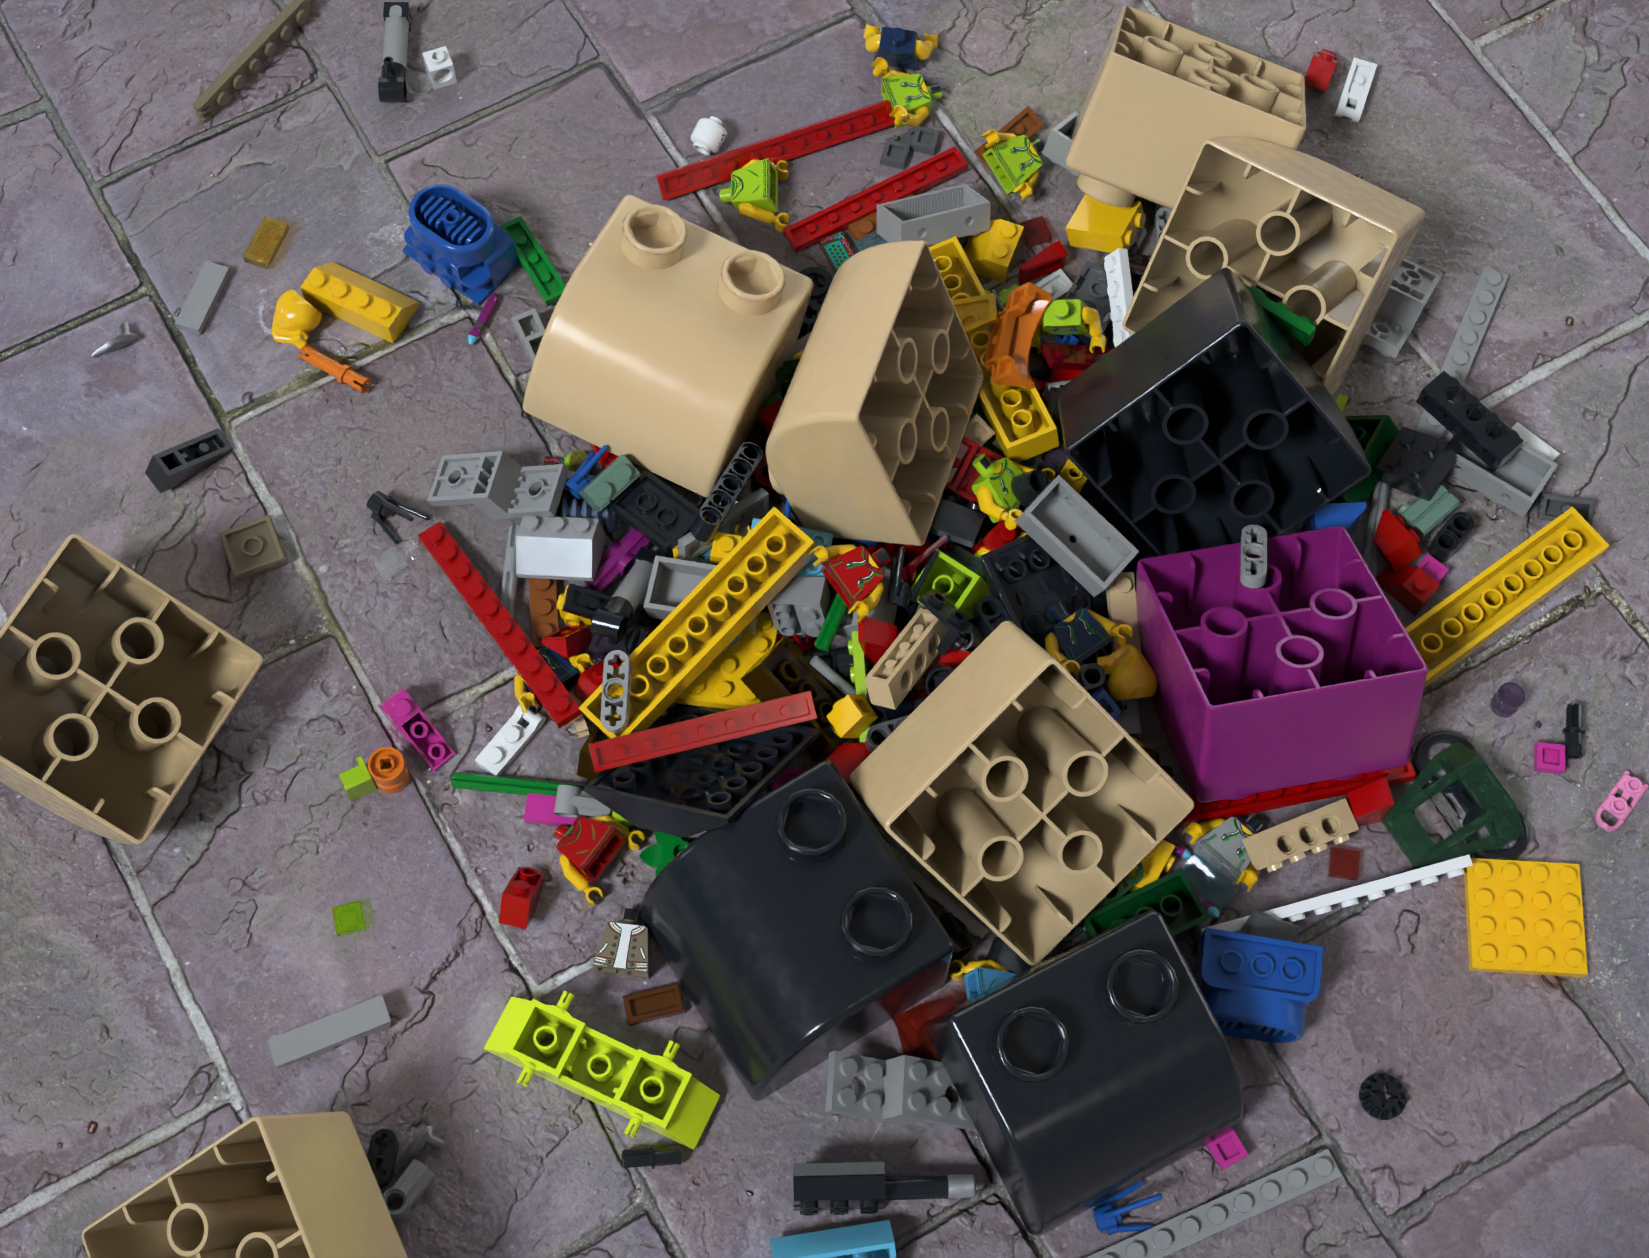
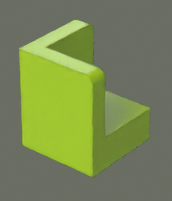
M361 756L356 758L358 766L339 774L351 802L377 790Z

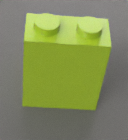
M937 549L936 551L939 554L918 592L916 602L923 605L919 602V597L932 589H936L944 594L957 610L963 612L967 619H972L979 601L985 596H991L988 584L979 575ZM922 572L920 573V575L918 576V578L916 579V581H915V582L913 583V585L911 586V588H910L911 591H913V589H914V587H915V585H916L918 579L920 578ZM982 608V611L985 613L987 608Z

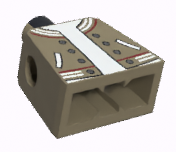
M625 908L622 912L621 923L607 922L593 960L595 972L649 979V930L647 926L638 925L640 911Z

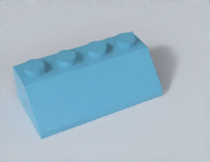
M890 1220L770 1239L772 1258H896L895 1241Z

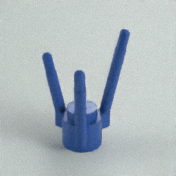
M604 445L596 454L592 451L565 483L566 488L577 499L582 497L579 491L591 481L587 473L607 451V445Z
M1144 1180L1101 1202L1097 1205L1098 1207L1092 1209L1099 1232L1107 1231L1108 1235H1112L1118 1232L1142 1231L1152 1228V1224L1117 1225V1223L1122 1222L1120 1214L1161 1200L1163 1195L1156 1194L1119 1208L1116 1204L1112 1205L1143 1186Z

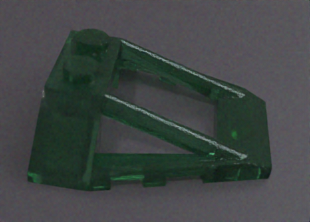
M1458 741L1434 755L1381 821L1414 868L1440 863L1465 855L1471 856L1479 852L1501 849L1525 834L1513 799L1482 757ZM1441 768L1445 771L1446 774L1418 792ZM1460 779L1484 813L1435 845L1411 811ZM1484 826L1491 835L1454 847Z

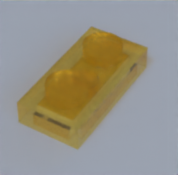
M264 216L242 256L244 261L268 269L289 231L288 223Z

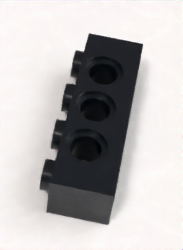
M1445 371L1440 373L1422 389L1416 401L1494 472L1517 453L1524 441L1515 430L1510 429L1504 424L1496 413L1488 410L1474 394L1469 393L1460 385L1455 377L1450 376Z

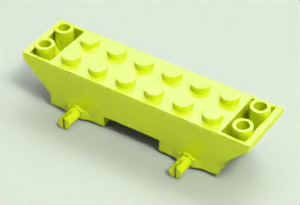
M563 991L556 1006L545 1005L535 999L530 1001L511 996L484 1050L523 1068L516 1081L517 1083L528 1087L531 1078L536 1074L630 1119L623 1132L628 1137L630 1134V1137L635 1139L642 1125L695 1150L721 1095L694 1078L691 1073L679 1068L673 1062L681 1047L679 1044L675 1043L674 1045V1042L669 1040L662 1056L651 1055L641 1049L636 1050L587 1027L586 1023L573 1018L567 1012L569 1005L575 997L571 993L568 994L567 991Z

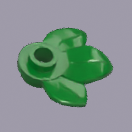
M656 831L654 833L657 844L642 851L640 858L646 865L657 868V876L690 842L682 840L681 837Z

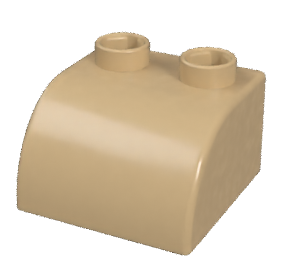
M1124 5L1117 18L1077 121L1066 157V166L1070 170L1080 173L1077 179L1078 187L1097 201L1116 207H1129L1133 204L1135 197L1139 196L1173 209L1203 141L1221 136H1239L1268 141L1297 150L1306 131L1305 77L1278 64Z
M1221 136L1203 141L1124 317L1123 328L1127 332L1134 334L1222 268H1229L1247 286L1252 289H1260L1266 294L1267 298L1274 302L1285 304L1290 312L1299 317L1304 316L1316 327L1315 335L1308 347L1287 334L1286 336L1307 360L1332 396L1339 389L1424 220L1425 212L1422 208L1298 150L1268 141L1239 136Z
M626 195L578 264L557 302L533 362L524 395L523 410L600 448L607 445L608 452L617 456L623 454L630 462L703 497H708L736 452L744 443L759 417L758 411L763 408L764 403L771 396L782 377V372L784 373L791 361L813 290V281L809 277L779 264L768 254L749 250L681 218L667 207L651 204L634 195Z
M896 241L869 247L847 259L833 277L766 443V459L771 485L778 494L785 495L803 528L834 533V538L923 546L926 541L984 380L983 371L926 241Z
M77 534L69 535L48 561L0 629V782L52 813L88 831L123 844H142L147 840L262 666L263 658L258 652Z
M1011 621L1002 622L849 777L850 784L886 832L1029 965H1037L1194 808L1192 798L1068 671Z
M344 1111L251 1117L85 1227L81 1236L88 1258H408L351 1117Z

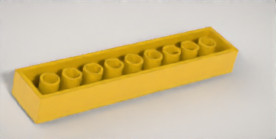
M956 236L929 247L951 300L986 295ZM990 324L967 334L984 374L977 402L989 426L995 431L994 436L1005 457L1010 461L1019 463L1058 447L1057 428L1035 386L1033 389L998 385L990 379L992 374L986 370L985 350L993 325Z
M1573 506L1405 628L1428 667L1424 688L1602 557L1610 545Z
M773 507L628 656L632 663L627 728L621 733L614 734L608 732L602 725L600 718L603 683L579 709L608 738L647 730L815 556L814 554L808 555V552L816 547L815 542L777 508ZM618 667V668L616 669V678H620V679H623V680H624L625 677L621 678L620 675H619V667ZM613 685L609 690V697L612 699L620 698L624 693L623 686ZM608 704V706H612L614 709L613 718H608V721L613 726H616V721H621V718L616 713L617 706Z

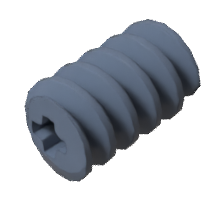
M565 497L562 499L561 517L597 518L600 520L603 530L607 527L610 534L614 533L618 516L609 509V505L602 511L595 512L585 500L582 506H579L577 498L573 499L571 505H568Z

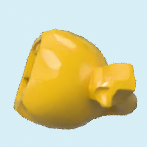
M291 289L284 292L277 300L271 330L273 339L276 342L292 344L301 349L302 346L308 344L309 335L307 333L315 330L320 324L322 313L295 290Z
M1122 645L1112 654L1097 658V664L1104 669L1105 674L1109 675L1107 687L1114 700L1152 697L1156 693L1158 682L1155 671L1134 645Z

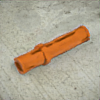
M305 344L300 349L305 352V355L299 352V359L337 378V382L340 384H347L362 394L366 393L370 388L364 384L371 385V379L354 371L352 366L343 365L308 344Z

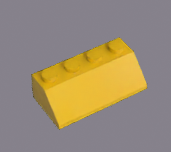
M334 262L314 267L300 286L304 299L313 307L393 344L420 306V302Z

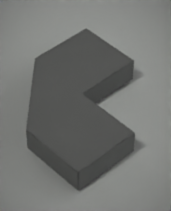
M917 126L908 129V132L898 137L895 135L887 139L880 164L904 170L910 150L934 156L941 131Z

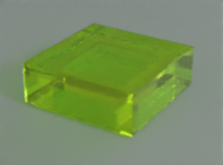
M360 901L332 907L338 937L367 930Z

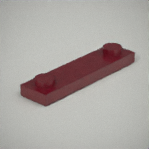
M1044 343L1041 351L1050 368L1086 370L1096 362L1094 356L1107 354L1114 347H1105V351L1102 353V348L1095 346L1094 353H1091L1089 350L1090 346Z

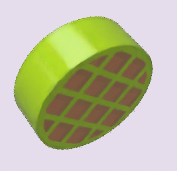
M581 450L573 451L565 457L564 465L570 469L569 471L576 472L588 455Z

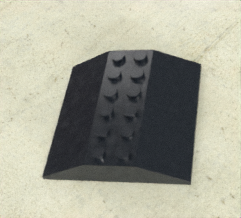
M1104 498L1091 504V506L1139 551L1121 571L1134 572L1136 591L1137 563L1143 558L1152 557V554L1145 540ZM1028 534L980 556L991 596L1001 601L1012 622L1045 651V631L1056 624L1048 609L1058 602L1062 601L1070 614L1084 607L1086 610H1091L1109 619L1106 589L1094 597ZM1070 536V542L1075 543V538ZM1111 642L1080 662L1079 665L1097 664V658L1112 654ZM1084 674L1088 683H1097V679L1093 674ZM1105 674V680H1107L1109 675Z
M678 704L652 728L724 710ZM792 724L603 770L584 786V790L587 794L636 827L685 838L729 824L821 735V730Z

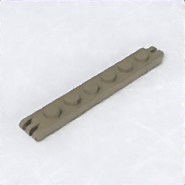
M292 0L193 103V107L201 123L208 122L222 106H225L235 92L240 90L245 82L254 73L259 71L261 65L275 54L282 43L288 40L301 24L306 22L318 0Z

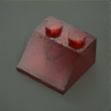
M952 996L922 1003L894 1016L903 1055L942 1062L926 1031V1024L930 1019L955 1007Z

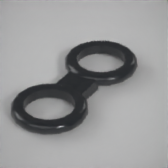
M1437 731L1425 736L1418 743L1414 752V767L1419 778L1428 787L1441 793H1452L1465 811L1466 815L1462 822L1463 837L1468 848L1477 857L1482 859H1517L1525 851L1529 842V826L1524 815L1515 806L1502 800H1493L1477 777L1480 771V762L1475 747L1465 737L1451 731ZM1439 743H1449L1458 747L1464 753L1467 760L1465 776L1455 781H1444L1437 778L1426 764L1428 749ZM1489 811L1506 815L1516 828L1517 839L1514 846L1504 851H1495L1485 847L1478 840L1475 833L1477 817Z

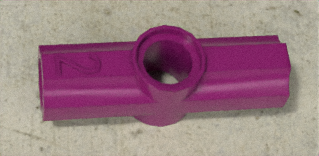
M632 528L619 543L617 541L613 542L605 550L594 581L584 582L591 590L605 593L620 576L624 577L629 573L634 565V557L641 547L648 548L652 542Z

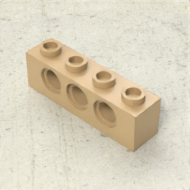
M920 608L864 678L871 704L896 710L939 654L936 648L948 632V628L929 610Z
M1346 798L1242 839V842L1255 871L1266 868L1269 873L1284 867L1283 860L1289 858L1290 863L1306 858L1305 851L1311 849L1312 853L1315 854L1328 849L1327 842L1333 840L1334 844L1337 845L1351 839L1349 833L1359 830V827Z

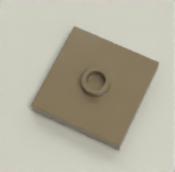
M270 515L218 533L236 582L288 563Z

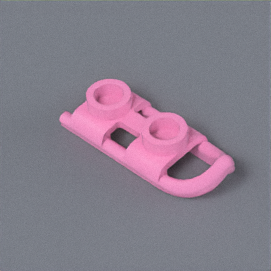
M1629 771L1623 773L1596 812V824L1606 832H1613L1624 823L1649 787L1647 784L1642 785L1638 778L1629 776ZM1619 789L1623 791L1620 797L1614 796ZM1629 797H1632L1633 800L1628 806L1626 801ZM1606 810L1619 820L1613 826H1609L1602 821V812Z

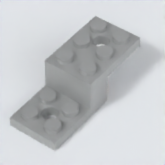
M1404 258L1361 344L1369 345L1377 349L1380 354L1396 359L1442 276Z
M504 451L443 455L427 502L433 507L474 504L493 520L523 518V515L555 516L570 469L564 464L521 467Z
M836 1050L829 1052L825 1112L899 1126L923 1121L966 1130L976 1129L942 1062L908 1055L881 1060ZM853 1078L860 1085L858 1094L851 1087ZM947 1087L953 1093L952 1103L946 1098Z

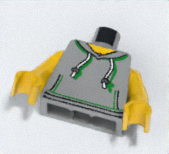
M1233 816L1227 820L1218 818L1199 824L1192 822L1184 829L1182 834L1188 833L1193 838L1190 843L1194 845L1197 842L1194 851L1233 886L1243 882L1248 886V892L1252 890L1261 870L1255 871L1242 839L1257 834L1263 828L1262 823L1256 817L1249 816L1243 824Z

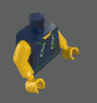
M866 24L863 36L866 49L871 53L875 52L874 60L877 57H882L887 61L888 66L919 71L920 60L927 59L933 49L938 47V34L929 35L924 33L923 42L919 39L917 32L899 27H882L879 34V26L874 27Z
M1060 601L1048 609L1056 624L1045 631L1046 652L1057 660L1070 675V672H1073L1076 676H1079V663L1113 641L1112 637L1116 636V642L1121 646L1126 644V638L1122 635L1133 637L1132 628L1129 625H1118L1091 610H1086L1084 607L1070 614L1063 602Z
M545 645L537 650L567 691L578 683L580 676L577 669L582 673L585 671V667L595 665L586 653L565 658ZM516 674L514 677L515 697L523 713H527L526 708L532 705L539 712L543 709L542 705L520 675Z

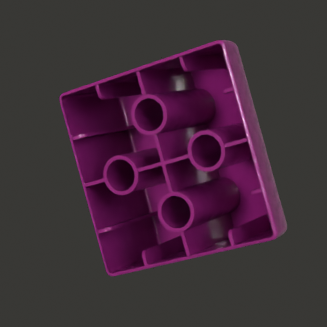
M1335 526L1267 538L1266 582L1260 588H1248L1240 582V542L1143 558L1138 561L1136 600L1141 652L1154 669L1158 682L1157 691L1151 698L1162 728L1189 787L1198 802L1206 803L1223 799L1240 800L1255 793L1326 780H1348L1359 774L1402 767L1409 762L1428 667L1345 528ZM1255 554L1247 555L1250 558H1260V556ZM1256 570L1250 571L1251 575H1256Z

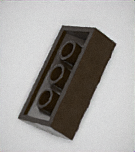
M784 636L752 665L742 676L741 680L761 702L811 691L817 718L796 723V725L821 730V735L805 749L813 760L816 761L834 749L842 739L833 732L832 724L826 717L833 710V705L842 697L820 672L810 664V661L787 636Z

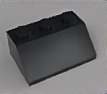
M943 492L929 533L940 537L946 535L949 540L972 548L979 542L988 515L980 510L979 503L969 501L968 504L958 501V496Z

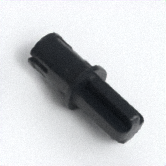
M1569 703L1567 705L1566 728L1562 729L1563 734H1565V758L1567 757L1568 759H1580L1583 757L1582 740L1585 729L1582 728V705L1578 703Z
M650 1145V1148L626 1149L622 1151V1165L624 1168L651 1166V1169H655V1166L681 1165V1146L654 1148V1145Z

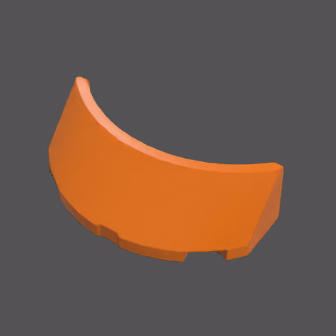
M1031 282L1025 283L1011 291L1007 297L1006 307L1003 311L998 312V322L993 323L988 336L985 350L986 370L992 374L990 379L998 385L1033 389L1035 385L1029 372V352L1037 325L1051 302L1053 295Z

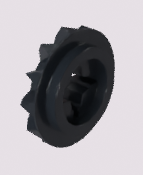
M819 267L803 269L799 273L812 279L813 283L815 279L817 280L818 288L811 293V301L815 302L817 299H820L822 303L833 277L828 271Z
M1388 1072L1374 1073L1362 1082L1359 1089V1100L1363 1109L1370 1116L1379 1120H1390L1402 1113L1407 1103L1406 1089L1403 1088L1399 1078H1394ZM1386 1085V1093L1393 1099H1387L1382 1105L1381 1097L1376 1095L1375 1092H1380Z

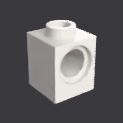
M446 46L422 53L426 71L434 90L457 83L454 66Z

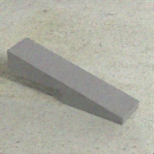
M379 995L268 1039L267 1043L275 1068L278 1069L333 1051L335 1046L390 1029L391 1019L382 995Z

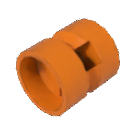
M382 747L374 751L369 757L367 767L375 785L380 791L386 794H395L406 788L410 781V772L403 755L397 749Z

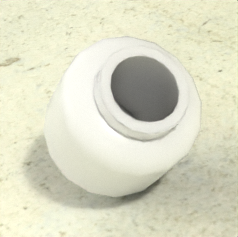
M713 116L709 119L701 118L690 137L693 142V148L708 156L711 153H717L727 136V131L720 119Z

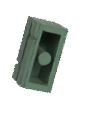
M622 454L581 489L579 494L595 512H599L641 474L626 456Z
M1441 484L1429 501L1416 497L1417 500L1411 504L1408 501L1398 511V514L1407 525L1406 529L1412 528L1421 541L1418 544L1422 543L1450 518L1460 505V501L1451 493H1448V490Z

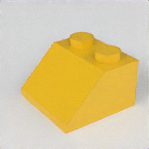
M1003 219L990 221V230L980 232L977 236H970L964 252L975 273L1005 283L1022 243L1024 226Z

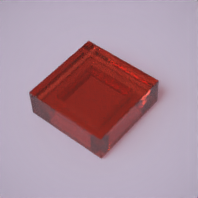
M1043 216L1019 223V225L1024 226L1023 238L1028 248L1051 241L1052 234Z
M1331 847L1329 851L1328 877L1356 881L1359 872L1360 851Z

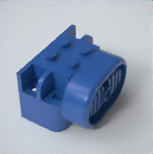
M435 184L420 190L411 200L408 210L411 225L404 233L407 245L402 249L403 253L419 263L425 272L439 277L446 287H453L480 306L519 266L516 246L511 236L494 224L493 217L487 208L460 189L447 184Z
M1205 928L1194 946V952H1197L1194 975L1223 1034L1270 1043H1290L1300 1040L1304 1036L1306 1009L1319 995L1323 947Z

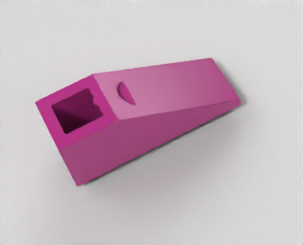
M399 688L377 705L394 728L432 771H435L455 755V752L404 688Z

